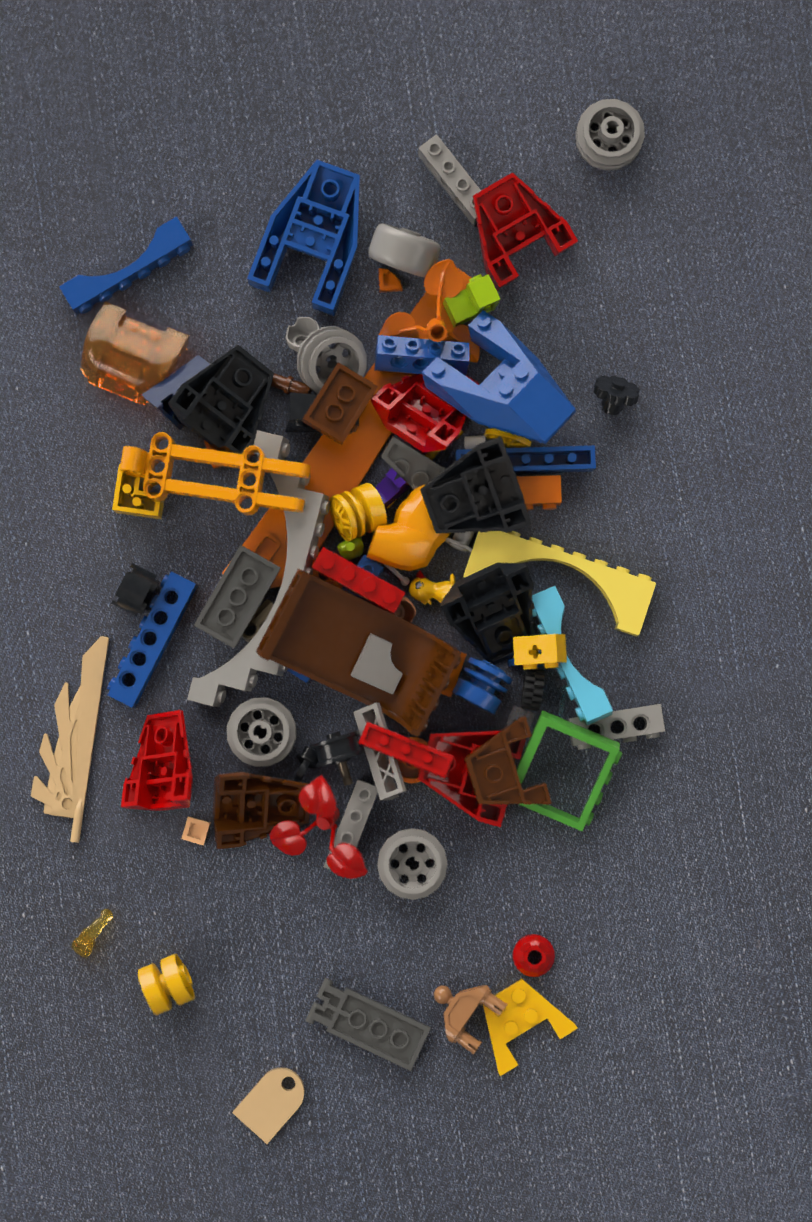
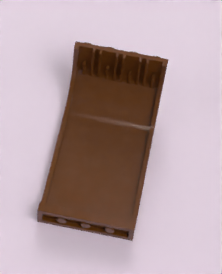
M300 568L297 569L256 650V653L261 658L270 659L364 704L380 703L384 714L400 723L409 733L417 737L426 729L428 717L437 708L439 696L442 690L448 687L450 675L453 669H456L460 664V656L462 654L446 641L419 626ZM370 633L392 643L391 661L395 668L403 673L393 694L351 676V672Z

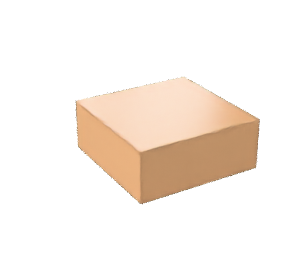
M188 816L181 839L205 845L211 823Z

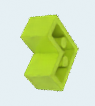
M481 274L469 279L470 283L466 285V289L460 291L453 298L447 297L444 299L443 306L453 327L475 319L483 310L489 313L496 309L501 299L489 274L483 277Z

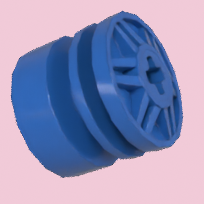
M470 657L468 663L476 667V669L473 671L465 667L463 671L471 679L470 681L458 679L452 693L495 715L502 701L494 693L495 691L506 693L507 689L499 685V683L502 681L511 685L513 679L497 666L485 660Z

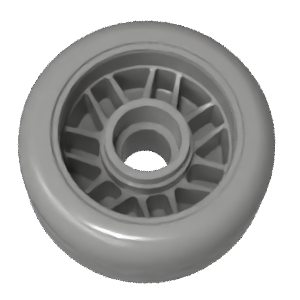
M381 223L375 229L368 254L371 259L425 278L428 270L437 263L441 246L438 242L421 236L420 233L403 227L400 229Z

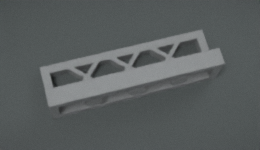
M376 702L353 712L360 736L367 721L387 729L380 703ZM364 746L379 799L392 800L399 797L398 794L406 792L397 759L388 756L389 763L387 755ZM393 778H395V780H396L398 789L396 788V785H395V782H394V779H393Z

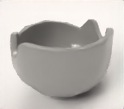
M298 317L294 325H289L286 332V343L289 348L298 352L302 342L308 335L320 329L317 321L310 317Z

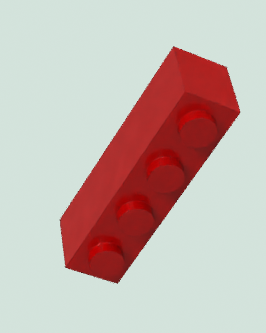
M324 547L312 566V569L394 615L406 595V592Z

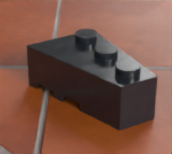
M291 392L286 410L285 432H319L302 422L303 417L317 395ZM359 419L349 434L356 432L359 426Z

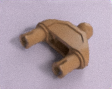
M487 985L461 990L455 997L452 996V992L447 986H438L434 991V998L438 1003H447L449 1005L444 1012L447 1039L451 1043H459L474 1055L482 1042L466 1032L465 1025L479 1005H485L496 1013L497 1016H500L508 1004L493 995L490 987Z

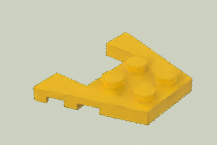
M523 979L518 980L495 995L508 1004L500 1016H497L496 1013L483 1005L500 1076L518 1066L506 1043L535 1025L548 1019L560 1039L578 1029L573 1021L567 1018Z

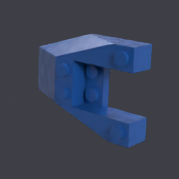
M316 160L272 213L247 277L249 285L271 293L287 249H294L327 261L313 297L312 306L313 309L335 316L357 250L360 175Z
M483 310L468 325L471 341L496 357L501 363L478 385L436 357L422 372L425 387L478 424L546 444L575 414L576 409L540 360L501 321Z

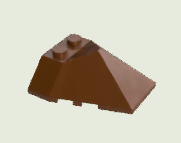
M245 772L217 775L214 778L213 799L216 848L241 847L247 845L246 841L260 837V840L267 838V834L271 832L273 827L284 820L295 821L299 826L309 823L310 813L303 809L299 801V794L308 783Z

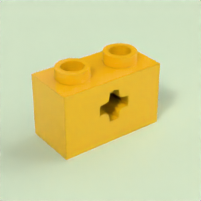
M565 634L513 637L514 665H523V670L537 669V664H544L545 668H558L559 663L567 662Z

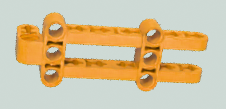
M159 432L152 437L149 452L137 447L124 446L120 464V471L126 475L145 478L143 491L152 501L162 502L170 493L235 503L236 508L247 516L255 514L259 507L302 513L305 500L262 493L265 473L309 478L311 468L310 465L267 458L265 453L255 445L247 447L243 454L176 445L175 440L164 432ZM167 439L169 441L168 447L160 450V442ZM253 453H260L258 462L251 463L249 461ZM174 459L238 468L240 472L237 489L173 480L171 476ZM164 462V470L156 473V465ZM251 475L256 476L255 484L247 486L246 479ZM155 485H160V493L153 496L151 494L152 488ZM247 498H251L252 506L248 509H243L242 502Z

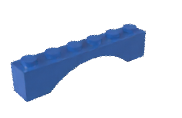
M176 216L156 229L155 235L146 251L128 267L103 276L77 275L59 286L73 311L77 315L79 313L85 314L99 301L105 302L113 296L112 294L119 289L123 291L129 288L134 280L146 278L151 274V270L158 266L160 268L166 266L171 262V258L176 255L182 256L190 251L193 243Z

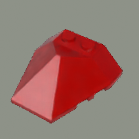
M415 374L411 377L407 375L393 385L391 383L386 384L370 400L385 428L422 452L446 450L459 437L467 417L425 387L422 374ZM466 375V377H468L469 379H471L479 385V382Z
M176 710L147 715L138 741L141 746L137 757H133L131 764L134 766L130 778H125L123 784L121 807L150 811L188 808L191 802L193 777L183 711Z

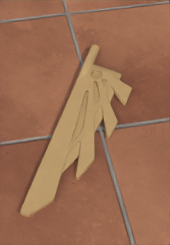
M101 636L83 655L81 686L74 696L71 705L69 702V683L66 682L54 704L59 731L55 752L53 753L48 734H44L39 751L50 772L48 786L46 787L38 776H34L31 797L45 804L44 814L73 818L70 842L79 843L109 637Z

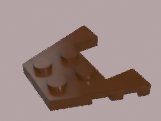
M526 716L519 717L464 758L478 804H552L546 783L522 790L509 747L510 743L532 737Z

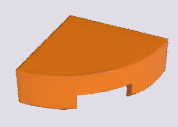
M378 268L380 292L402 291V284L395 274L387 269Z

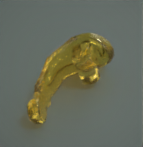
M103 909L100 918L95 919L90 926L84 928L81 934L74 939L71 947L81 957L86 958L91 954L96 943L95 939L100 934L102 928L107 925V921L113 918L112 911Z

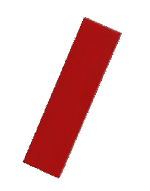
M368 721L358 742L360 745L446 779L455 758L450 754Z

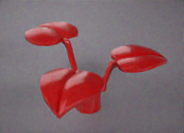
M320 775L314 781L307 784L299 794L301 806L306 812L316 814V820L303 831L300 830L298 823L295 821H281L271 830L270 841L283 853L295 856L303 853L307 847V841L303 835H306L315 826L322 830L331 829L329 849L332 853L326 858L328 867L333 873L343 878L353 879L362 877L368 873V870L365 867L359 850L349 843H340L334 847L335 832L338 827L335 823L340 817V811L337 808L330 786L324 777Z

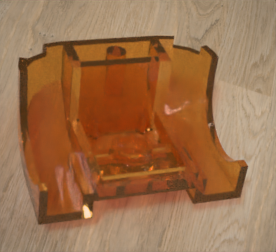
M105 302L87 332L83 345L80 370L88 379L87 382L133 402L146 405L149 402L142 394L172 374L180 355L188 348L189 335L170 327L167 328L166 332L127 317L125 309Z

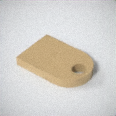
M272 1069L260 1079L232 1113L268 1144L302 1104L305 1093L303 1081L291 1069ZM286 1077L293 1078L295 1080V1087L292 1089L284 1088L282 1080Z

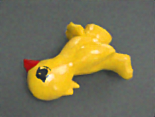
M419 570L416 578L409 585V593L415 600L420 601L424 605L427 603L431 605L432 598L441 603L456 582L454 574H450V581L436 583L427 579Z

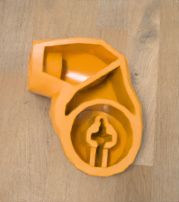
M426 484L415 488L399 505L395 512L393 523L377 525L366 558L406 571H413L428 566L437 548L446 541L450 533H436L420 491Z

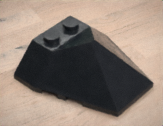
M237 345L180 385L168 402V405L181 423L215 449L222 452L243 454L247 447L254 444L274 372L241 346Z
M502 437L478 444L420 489L436 533H465L473 531L511 532L532 524L524 496Z
M495 563L455 582L440 603L448 623L483 658L493 665L514 656L513 637L534 636V621L532 620V610L534 609L532 591H534V583L526 564Z

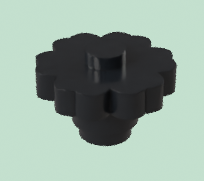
M601 376L596 378L593 393L602 399V411L609 415H618L623 410L624 404L627 406L637 404L640 392L636 384L617 376H611L610 378Z

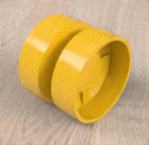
M176 953L161 959L162 974L154 963L138 969V978L142 991L155 1015L172 1009L171 996L179 1006L195 999L189 971Z

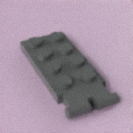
M325 977L317 994V997L324 1000V1003L322 1005L314 1001L305 1021L310 1024H314L317 1021L328 1026L327 1032L411 1071L431 1027L348 987L343 991L332 986L333 981Z

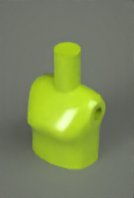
M357 537L352 541L348 542L345 540L339 543L337 548L343 558L352 560L363 554L364 545L361 537Z

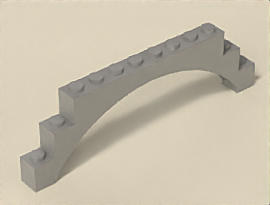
M257 430L254 445L258 446L267 458L285 460V457H288L290 444L287 438ZM270 473L279 495L305 500L302 513L284 510L287 528V559L276 601L257 634L237 655L215 671L201 678L193 677L187 700L220 707L226 698L225 686L251 692L252 688L257 684V670L278 676H283L284 672L287 671V667L270 659L261 658L256 653V650L297 569L300 568L313 575L311 566L313 559L317 558L319 552L317 543L319 537H322L325 525L323 520L325 514L327 515L330 510L329 497L325 494L304 489L309 483L310 474L309 478H299Z

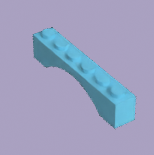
M556 586L532 595L534 603L532 617L537 616L540 624L537 625L540 635L561 634L565 606ZM568 656L567 662L559 663V667L556 670L561 680L565 678L568 687L565 689L570 700L575 699L578 708H575L580 722L584 720L588 726L613 714V709L603 689L585 679L572 665Z

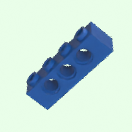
M378 335L374 370L422 374L434 359L438 357L466 376L469 365V343L453 341L435 342L430 339Z

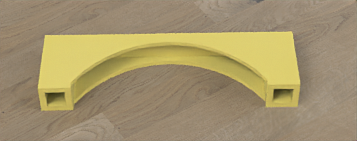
M478 531L463 578L495 563L551 561L564 564L585 575L601 591L613 612L616 621L615 630L636 637L639 636L656 583L651 581L652 577L644 574H639L637 577L629 574L630 570L619 566L616 569L607 567L608 563L599 559H595L594 562L586 560V555L578 552H573L572 555L565 553L564 548L551 544V547L542 545L543 541L530 537L529 540L520 538L521 534L515 531L507 533L502 531Z

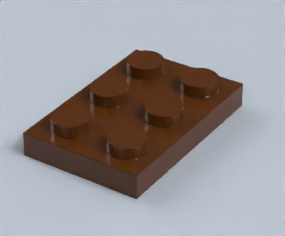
M338 362L303 417L302 422L343 445L378 386Z

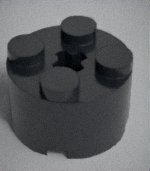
M132 563L130 565L133 568L132 573L126 572L115 594L119 598L117 601L112 600L111 604L137 616L138 613L144 614L149 604L146 598L149 593L154 594L160 581L156 580V574Z

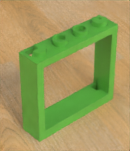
M542 710L531 734L532 737H530L516 768L521 784L547 726L609 753L579 818L550 805H519L583 831L584 826H589L593 819L594 813L591 811L594 804L598 806L602 799L603 792L600 791L603 785H608L613 774L610 769L613 763L617 765L622 754L619 751L620 743Z

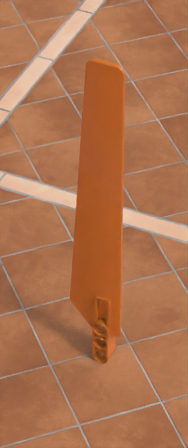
M459 269L463 278L462 291L470 283L469 279L471 277ZM425 292L410 313L415 320V325L427 328L428 322L436 318L437 295H430ZM441 296V319L445 323L446 330L452 332L454 327L443 306L445 298ZM417 330L419 339H430L428 334ZM374 363L364 378L378 386L373 394L374 396L384 385L389 383L393 385L401 381L402 377L407 375L411 377L415 374L374 370ZM371 401L368 402L359 417V426L356 432L349 434L343 445H340L324 434L319 438L302 462L311 466L310 480L308 485L305 486V490L325 494L329 497L330 501V497L336 494L340 495L344 491L351 493V489L360 485L392 434L391 431L385 428ZM269 508L242 546L281 567L280 572L270 587L272 589L281 587L287 559V528L284 510ZM330 510L324 516V532L322 537H319L317 543L319 549L334 526Z

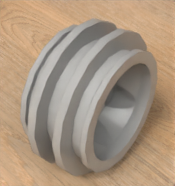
M617 99L600 100L590 105L581 115L575 133L576 146L582 158L591 166L602 170H618L629 165L639 154L645 137L644 123L638 111L630 104ZM597 124L599 129L593 131L590 126ZM612 128L615 130V133L610 134L607 132V129ZM628 137L630 143H623L622 138ZM593 141H600L601 146L597 147ZM615 147L617 151H608V149Z
M336 326L322 327L310 333L302 342L297 354V370L301 380L317 394L327 381V376L332 373L338 362L362 377L367 369V354L362 342L354 334ZM335 343L333 348L329 347L330 344ZM344 349H347L348 355L343 357L342 352ZM328 356L331 358L329 362L326 361ZM316 366L320 368L318 373H316Z
M252 698L241 703L231 714L227 724V741L232 752L242 762L255 767L271 766L282 761L292 751L297 738L296 722L291 712L281 702L270 698ZM255 711L262 713V717L259 720L253 717ZM274 715L279 719L275 725L270 722V718ZM242 723L249 724L248 731L244 732L241 730ZM260 725L262 729L267 730L266 736L262 739L259 735H255V730ZM278 732L283 736L279 742L274 739V735ZM246 740H252V748L248 749L245 747ZM265 744L270 747V751L267 754L261 751L262 746Z
M409 828L396 832L385 841L379 852L377 867L381 881L390 892L400 898L414 900L427 897L439 888L446 876L448 863L445 850L435 836L425 830ZM401 844L407 845V852H400L399 846ZM418 844H424L425 851L418 852L416 850V846ZM409 857H415V861H419V865L415 869H410V865H406V860ZM394 859L399 861V867L392 868L390 862ZM427 859L434 860L433 867L426 866L425 862ZM405 874L408 876L409 880L407 883L400 882L399 878L401 875ZM420 874L426 876V881L423 883L417 881V876Z

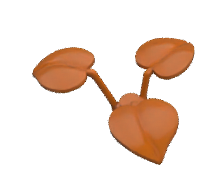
M442 260L433 265L426 273L424 279L425 291L430 295H437V316L428 322L427 328L415 325L412 315L405 312H397L387 318L379 335L419 338L417 330H421L424 334H428L430 339L435 342L453 341L469 343V362L477 363L480 347L471 341L468 326L458 324L451 332L446 330L445 323L441 319V296L453 298L460 293L463 286L462 275L453 260Z

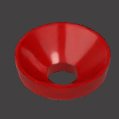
M529 934L523 936L513 948V962L516 968L526 976H542L551 969L554 963L555 952L549 940L541 935ZM533 950L539 951L542 956L541 961L537 964L530 963L527 958L528 954Z

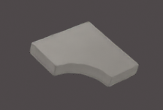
M370 633L351 672V676L393 694L403 673L396 669L391 661L392 643Z

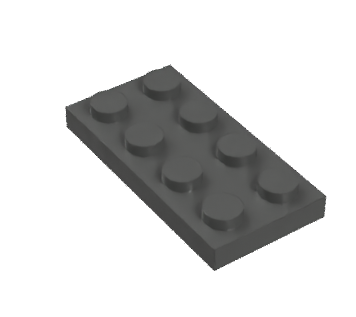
M240 545L194 626L235 649L280 572L281 567Z

